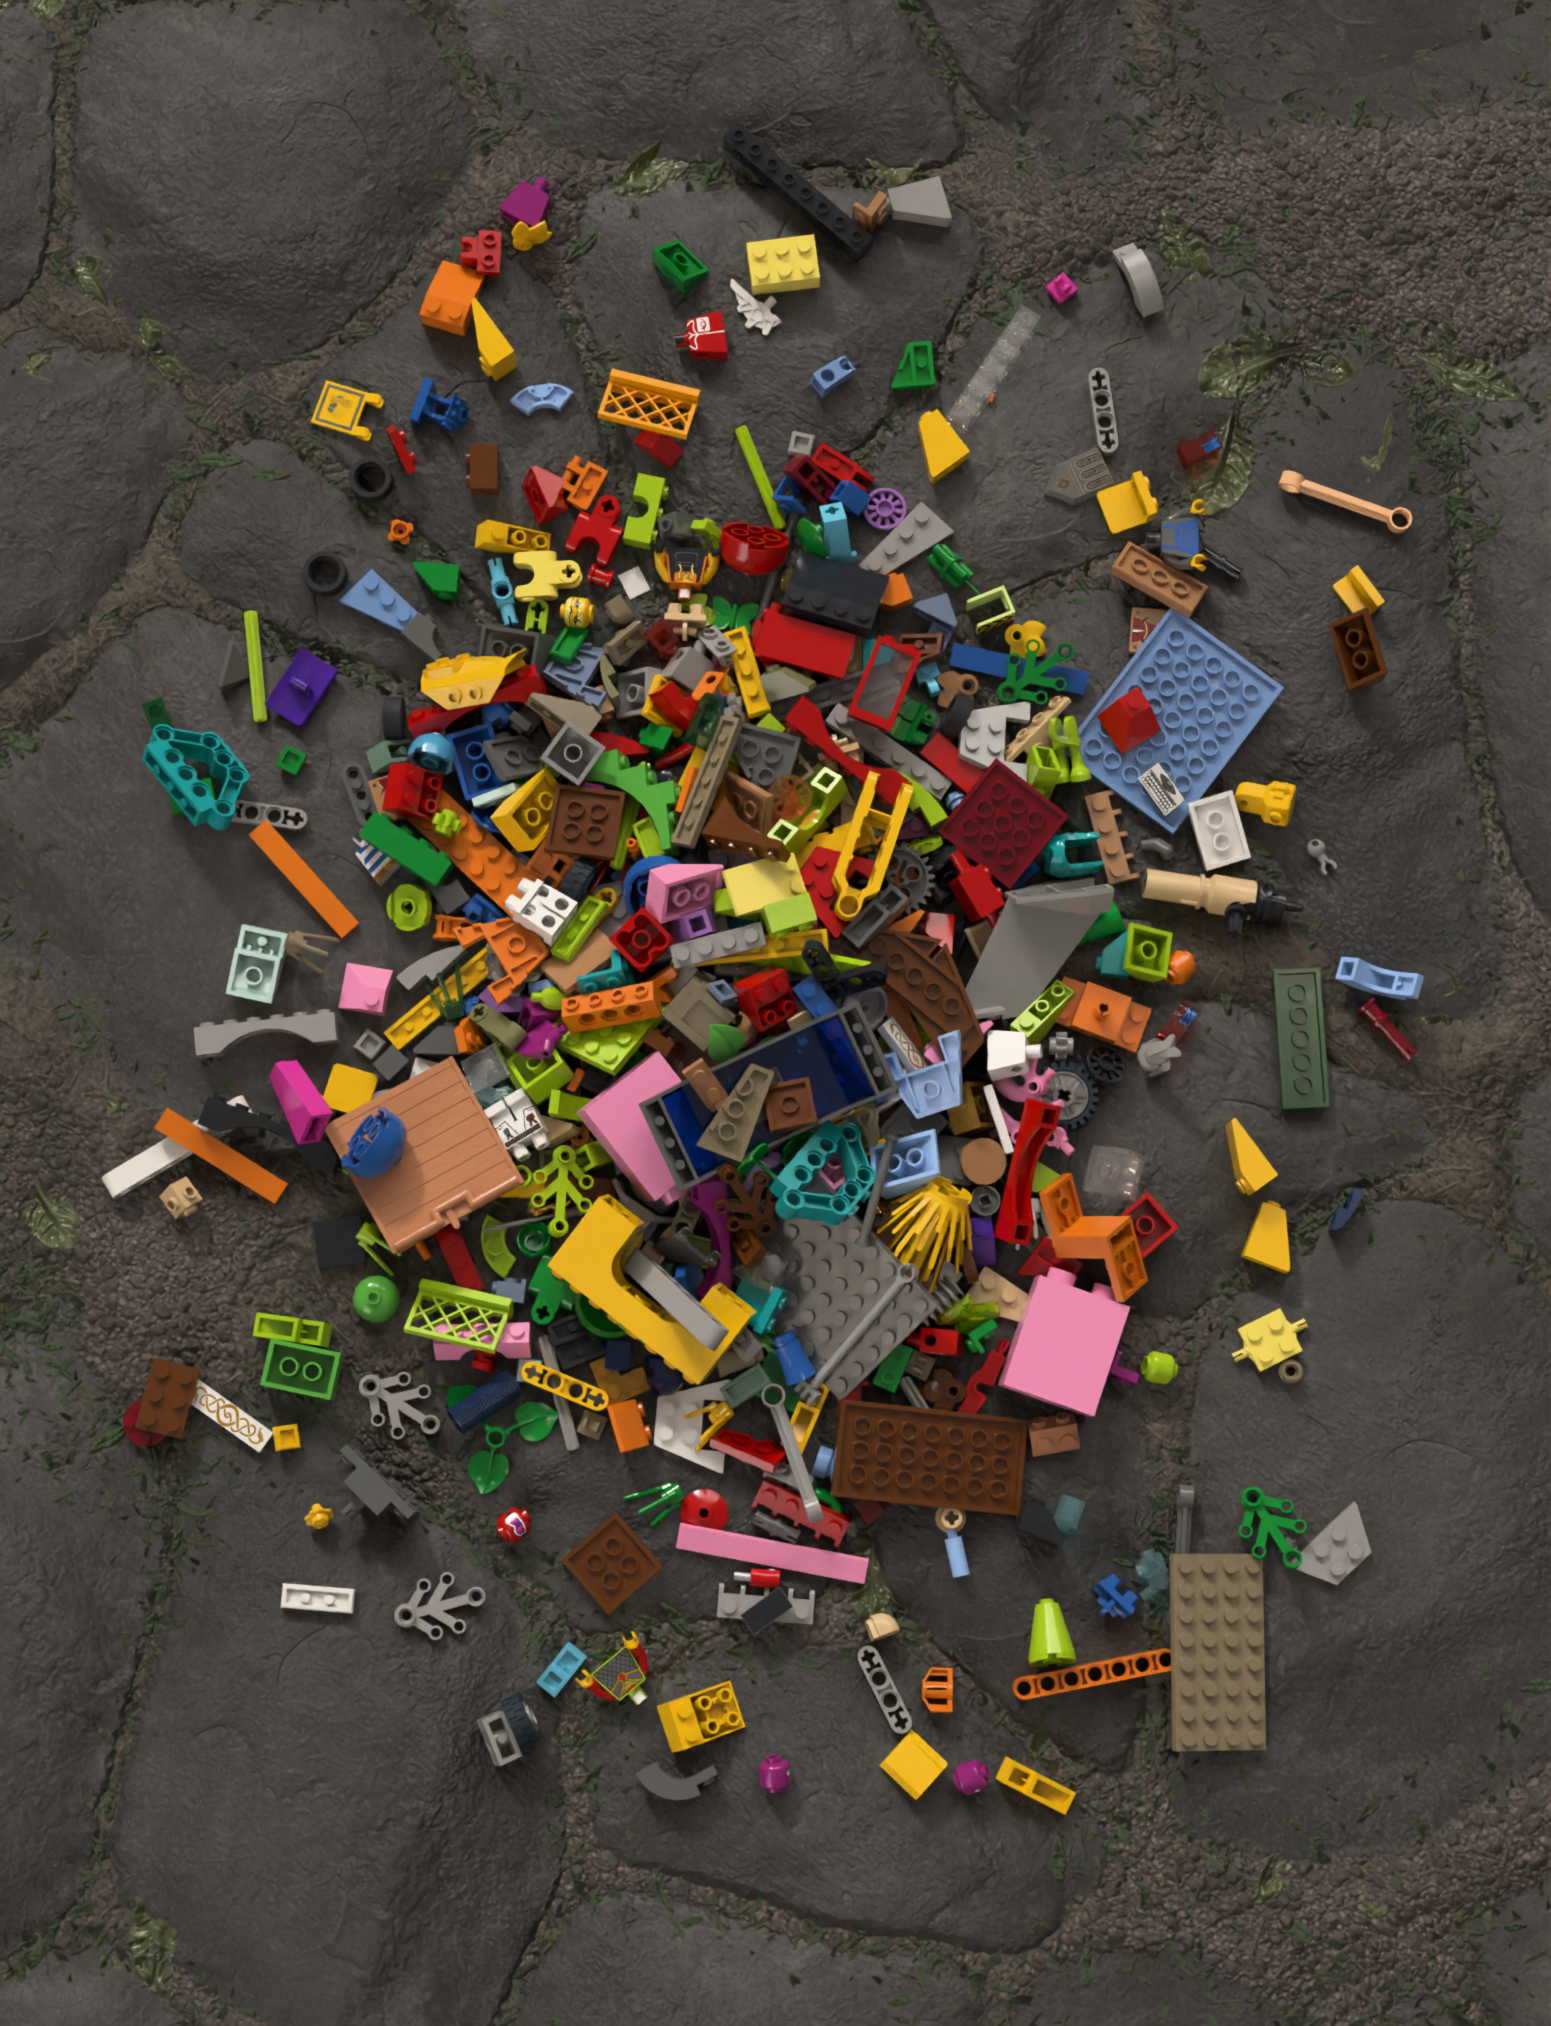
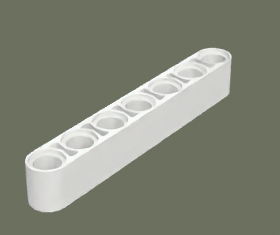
M243 1095L227 1102V1104L232 1106L239 1103L249 1107ZM198 1120L193 1122V1124L200 1127L201 1129L208 1132L217 1139L234 1130L229 1129L223 1132H217L209 1128L203 1127L201 1125H198ZM167 1137L106 1173L101 1179L112 1198L115 1199L194 1153Z

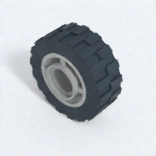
M520 1692L501 1700V1706L507 1722L524 1749L543 1740L536 1717Z

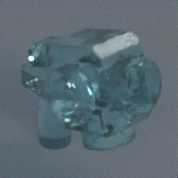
M1154 1548L1140 1552L1141 1557L1138 1560V1564L1134 1565L1139 1579H1147L1149 1586L1139 1593L1144 1601L1159 1590L1169 1588L1168 1570L1161 1553L1155 1552Z

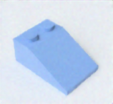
M935 1129L899 1138L898 1143H895L881 1192L883 1198L890 1199L908 1194L941 1175ZM885 1143L869 1147L871 1167L875 1170L876 1174Z

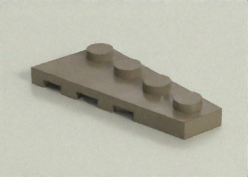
M753 1063L750 1064L695 1146L742 1163L775 1072Z

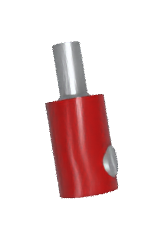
M752 1568L750 1573L734 1572V1580L750 1581V1586L778 1588L780 1570Z

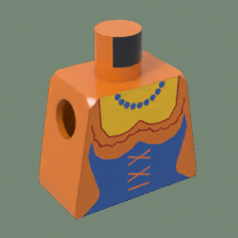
M723 666L720 672H706L692 693V697L710 723L718 724L720 716H724V708H728L727 694L735 692L736 697L740 694L739 688L732 682L735 670L729 666Z

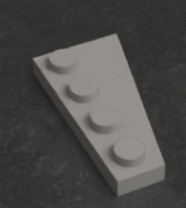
M920 502L858 567L887 576L899 569L903 564L917 558L924 551L933 548L942 540L954 535V531L923 502Z

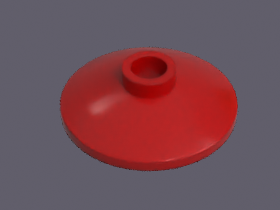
M700 1489L692 1492L685 1498L681 1506L680 1516L684 1524L722 1530L728 1519V1507L722 1496L715 1491ZM703 1508L709 1512L706 1518H702L699 1514Z

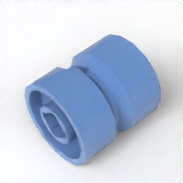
M820 1446L811 1475L822 1479L829 1476L830 1481H832L833 1449Z

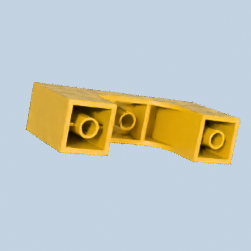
M606 1194L598 1197L547 1266L552 1269L550 1272L560 1280L564 1278L569 1282V1287L579 1295L583 1293L588 1297L589 1304L598 1310L601 1308L608 1313L607 1318L617 1325L620 1323L627 1328L626 1333L636 1340L639 1338L646 1343L644 1347L648 1351L661 1355L664 1358L663 1362L667 1366L680 1370L683 1373L682 1377L687 1382L699 1385L711 1374L758 1311L721 1282L714 1285L700 1304L718 1319L729 1332L715 1351L703 1345L675 1317L666 1312L624 1277L621 1270L622 1255L645 1222L611 1195Z

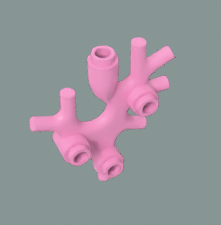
M1029 1059V1072L1021 1074L1025 1079L1023 1086H1019L1011 1077L992 1081V1085L1004 1097L1012 1101L1025 1103L1026 1098L1043 1101L1042 1095L1049 1091V1081L1056 1073L1051 1068H1048L1043 1075H1037L1036 1066L1039 1059ZM1035 1083L1037 1084V1090L1034 1088ZM1061 1099L1051 1103L1060 1106L1061 1109L1065 1107ZM999 1105L1008 1134L1011 1135V1140L1015 1144L1021 1121L1014 1120ZM1057 1126L1053 1133L1054 1140L1050 1136L1046 1145L1055 1146L1058 1150L1062 1149L1067 1156H1070L1075 1149L1068 1143L1069 1139L1065 1130ZM997 1128L989 1131L991 1139L999 1137Z

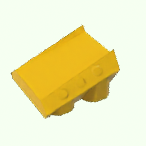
M911 1729L879 1766L916 1800L946 1768L948 1763Z

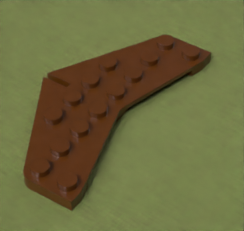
M884 929L859 949L843 934L836 941L831 936V933L828 932L829 954L869 961L871 963H882L888 968L886 983L880 987L901 996L944 1059L938 1036L960 1029L962 1068L982 1045L984 1035L947 943L931 959L929 956L941 943L942 939Z

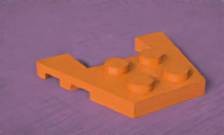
M513 916L496 919L495 922L484 924L480 922L473 924V926L464 928L460 926L452 929L453 934L463 949L485 938L506 971L507 976L487 986L498 1007L549 956V951L539 935L525 928L520 923L518 924L513 921Z

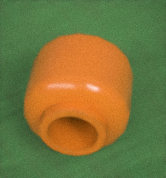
M1173 951L1169 957L1167 978L1165 980L1172 985L1184 984L1196 971L1193 955L1187 951Z

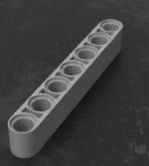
M636 1247L622 1268L703 1345L715 1351L729 1330L656 1261Z

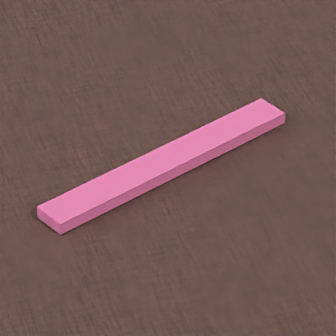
M680 1523L676 1544L678 1549L862 1584L865 1583L869 1562L868 1558Z

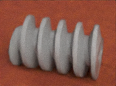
M947 1275L943 1276L945 1284L936 1281L937 1290L933 1288L931 1293L940 1305L923 1321L927 1326H930L929 1317L935 1321L937 1320L936 1311L945 1314L944 1305L951 1309L950 1300L952 1299L959 1303L958 1294L960 1293L964 1296L956 1283Z

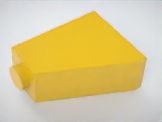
M938 409L932 413L928 411L923 414L918 424L922 450L929 480L932 485L969 459L970 450Z
M1268 1200L1267 1203L1262 1202L1259 1205L1241 1257L1286 1274L1290 1270L1286 1210L1281 1209L1279 1203Z

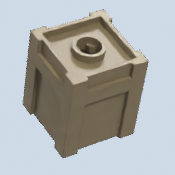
M698 969L677 992L672 1001L667 1004L661 1014L704 1051L708 1046L710 1025H728L730 1022L735 1024L737 1022L735 1016L739 1017L738 1010L740 1007L722 1005L706 987L708 983L714 981L702 970Z

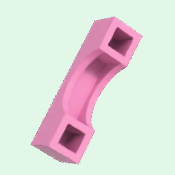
M530 1322L507 1323L496 1351L502 1353L507 1359L531 1358ZM478 1323L472 1326L475 1333L487 1329L485 1323ZM441 1324L434 1328L438 1333L449 1330L446 1324ZM451 1324V1325H452V1327L454 1328V1327H457V1326H459V1325H461V1324ZM468 1328L457 1333L458 1337L464 1339L472 1335ZM490 1333L479 1339L481 1343L491 1345L494 1338ZM433 1339L436 1360H460L463 1354L475 1350Z

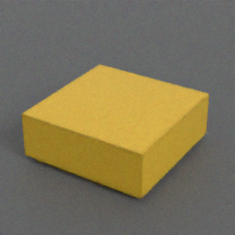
M297 1424L272 1428L275 1451L301 1447Z

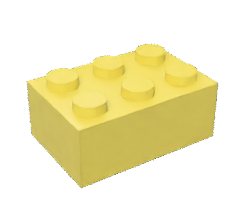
M814 234L746 243L752 296L820 287Z

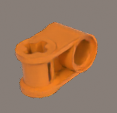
M435 915L437 924L436 932L433 934L432 939L458 942L452 929L460 926L461 928L467 925L473 926L475 923H471L466 918Z

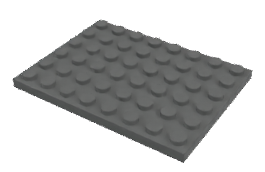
M819 1173L811 1179L803 1191L831 1196L836 1194V1191ZM774 1207L772 1217L776 1222V1229L768 1237H758L767 1253L752 1270L744 1265L733 1245H729L732 1252L730 1267L734 1278L733 1284L738 1288L745 1273L750 1271L789 1291L786 1297L788 1301L784 1309L779 1311L774 1329L779 1335L793 1330L808 1359L818 1373L897 1280L898 1269L902 1263L872 1230L868 1242H870L869 1248L855 1245L856 1239H859L863 1221L856 1213L852 1218L846 1216L839 1225L831 1226L823 1221L800 1218L786 1220L777 1214ZM768 1224L763 1225L762 1229L766 1228ZM918 1280L904 1285L823 1383L839 1400L845 1399L940 1304Z

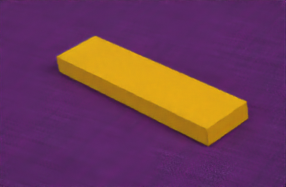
M743 626L723 633L738 649V652L732 654V664L749 718L752 719L772 712L759 677L761 674L747 628Z

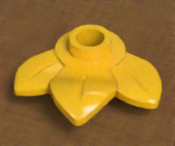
M519 221L511 232L514 238V248L527 251L533 245L547 241L551 237L552 232L547 231L546 221H542L531 228L524 222Z
M1027 621L1023 625H1010L1005 631V640L1010 645V654L1017 653L1020 657L1026 658L1028 652L1026 644L1029 640L1035 639L1040 643V649L1036 657L1045 655L1046 647L1040 636L1046 631V626L1037 621ZM1015 631H1018L1020 633V638L1018 640H1015L1013 638V633ZM1030 642L1029 649L1035 651L1038 647L1037 643Z

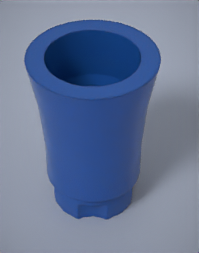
M793 1330L772 1339L787 1386L801 1382L817 1373Z

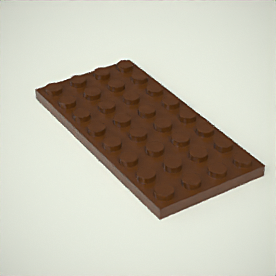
M840 1399L830 1496L1019 1516L1028 1420Z

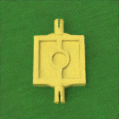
M1279 1308L1239 1328L1237 1331L1243 1341V1349L1231 1355L1236 1363L1249 1357L1255 1363L1260 1373L1302 1352L1303 1350L1297 1341L1296 1333L1308 1328V1325L1305 1323L1304 1318L1291 1324L1286 1320Z

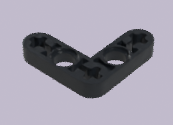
M809 940L803 946V960L821 988L831 998H841L880 987L886 983L888 968L882 963H871L840 972L821 942ZM825 966L829 968L830 971L822 972L818 969V967ZM850 978H859L862 983H853Z

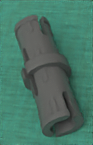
M757 1510L751 1523L770 1532L771 1536L774 1537L776 1535L792 1544H795L801 1530L783 1523L782 1519H775L760 1512V1510Z

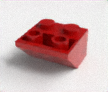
M407 762L390 765L382 810L403 817L433 821L438 810L444 776Z
M769 965L733 985L734 992L738 995L737 1002L739 1007L760 1032L769 1029L798 1012L786 969Z

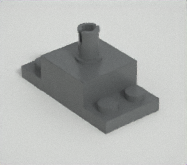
M346 1444L340 1450L344 1454L342 1460L351 1468L357 1467L343 1481L355 1493V1497L341 1510L343 1515H347L346 1518L352 1522L366 1506L377 1516H383L393 1505H395L392 1508L393 1511L402 1519H406V1517L413 1519L419 1513L353 1445Z

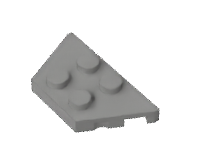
M1354 1501L1300 1551L1302 1554V1564L1296 1570L1338 1585L1371 1553L1358 1506ZM1293 1557L1289 1563L1295 1564L1297 1558Z

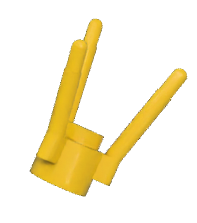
M713 1401L708 1406L684 1416V1419L687 1420L705 1412H711L709 1419L713 1425L700 1437L701 1442L695 1448L696 1452L734 1416L733 1410L726 1402L722 1401L717 1405Z

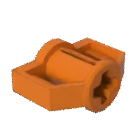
M931 1667L922 1680V1700L930 1713H952L953 1668ZM929 1676H947V1682H931L926 1680ZM926 1698L947 1699V1705L929 1704Z

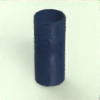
M504 1370V1372L498 1374L457 1402V1404L447 1409V1414L455 1428L464 1435L481 1424L483 1420L488 1419L492 1414L520 1397L522 1391L514 1377L507 1370Z

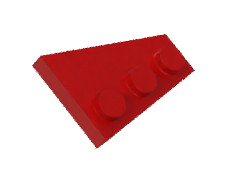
M723 1428L711 1438L709 1444L710 1447L717 1449L720 1453L731 1455L742 1462L759 1467L765 1472L774 1473L787 1459L784 1447L773 1444L774 1440L765 1438L764 1441L753 1440L749 1434Z

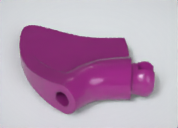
M545 1019L538 1027L527 1033L528 1036L515 1051L528 1058H549L552 1056L554 1047L568 1033V1029L563 1023H558L554 1027Z

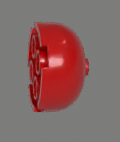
M731 522L723 526L720 537L722 543L720 553L724 561L733 569L748 576L766 575L775 572L784 564L789 549V537L785 533L763 525L762 528L747 526L748 522Z

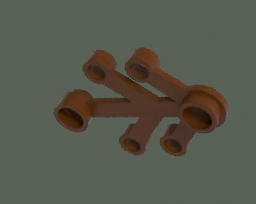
M730 1162L721 1164L717 1173L723 1183L731 1185L742 1202L726 1201L724 1198H718L713 1203L714 1209L718 1214H725L728 1211L749 1213L754 1219H739L736 1215H730L725 1220L727 1228L732 1232L738 1231L740 1228L751 1229L758 1237L762 1238L772 1235L776 1229V1222L772 1215L779 1198L776 1196L770 1199L773 1193L767 1190L765 1193L767 1200L763 1213L758 1209L763 1187L769 1183L768 1175L764 1171H758L754 1174V1185L751 1196H749L738 1180L739 1173L735 1165ZM728 1173H733L730 1177L726 1178ZM760 1177H765L763 1181L758 1182ZM720 1204H725L723 1208L718 1209ZM732 1221H737L735 1225L730 1226ZM768 1224L766 1228L762 1229L763 1225Z

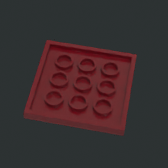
M995 758L939 828L938 832L956 847L961 848V851L976 863L987 867L991 875L1011 890L1066 822L1069 815Z

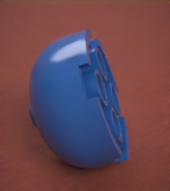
M653 855L641 859L630 868L624 879L623 896L631 916L642 907L645 908L650 870L667 864H682L680 861L665 855ZM657 921V922H658L661 926H665L666 924H668V923H670V922H672V921H668V922H665V923H662V924H661L659 921Z
M379 1107V1113L375 1116L369 1114L358 1126L347 1143L349 1151L347 1155L344 1154L342 1156L341 1163L359 1177H379L388 1172L393 1166H396L402 1158L407 1142L406 1127L403 1121L386 1107ZM365 1134H367L368 1138L372 1140L371 1143L365 1138H363Z

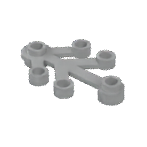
M400 1372L397 1376L380 1379L376 1375H366L359 1383V1390L364 1397L369 1399L372 1413L371 1423L374 1426L381 1427L386 1422L385 1415L380 1411L379 1397L387 1402L392 1426L391 1436L394 1439L400 1440L406 1434L405 1428L401 1425L398 1410L419 1422L421 1429L425 1433L435 1434L439 1431L441 1423L438 1417L434 1415L426 1416L404 1402L415 1398H429L432 1390L428 1385L422 1384L416 1389L391 1394L384 1388L398 1384L408 1386L412 1381L409 1373ZM404 1374L408 1376V1382L405 1384L400 1382V1377ZM370 1382L375 1383L376 1387L373 1391L367 1389V1385ZM423 1387L428 1389L426 1396H421L420 1389ZM377 1415L382 1416L380 1424L374 1422V1418ZM430 1420L435 1422L433 1429L427 1427V1422ZM396 1428L402 1429V1435L400 1437H396L394 1435V1430Z
M445 1572L440 1576V1583L428 1604L417 1608L424 1593L429 1592L432 1588L431 1581L423 1578L417 1582V1589L409 1603L402 1604L396 1609L394 1614L395 1621L404 1628L414 1625L429 1634L431 1639L438 1640L444 1634L443 1628L439 1625L432 1626L420 1618L425 1615H431L450 1626L455 1633L461 1634L467 1628L466 1622L463 1619H456L443 1610L465 1604L480 1606L486 1600V1593L481 1587H472L465 1595L441 1601L447 1588L455 1582V1576L451 1572ZM450 1575L452 1578L451 1583H444L443 1577ZM422 1581H426L428 1583L427 1590H422L420 1588V1583ZM474 1592L481 1594L479 1601L473 1600L472 1595ZM404 1611L411 1613L409 1620L403 1618ZM457 1622H462L464 1625L461 1631L455 1629ZM434 1628H438L440 1630L439 1637H434L432 1635V1630Z

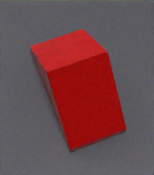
M643 430L634 441L635 445L668 469H671L684 453L682 448L669 435L649 430Z

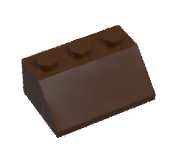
M1363 608L1329 624L1328 626L1348 690H1364L1382 682L1387 676L1388 671L1368 608Z

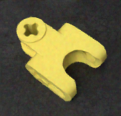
M554 551L518 552L513 555V563L517 568L529 569L535 573L533 580L529 584L515 588L514 598L519 602H531L534 599H542L544 601L558 599V589H573L582 582L583 576L579 565L572 560L557 561V553ZM569 571H573L571 578H567Z

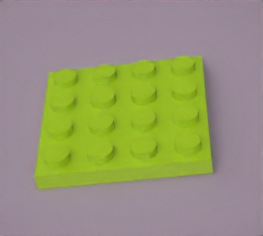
M661 1001V1012L669 1002ZM562 1011L560 1012L556 1022L552 1023L554 1027H556L558 1023H563V1025L566 1027L562 1019ZM661 1014V1017L573 1034H570L568 1031L555 1047L616 1076L643 1044L644 1041L642 1040L650 1028L655 1029L664 1019V1016Z

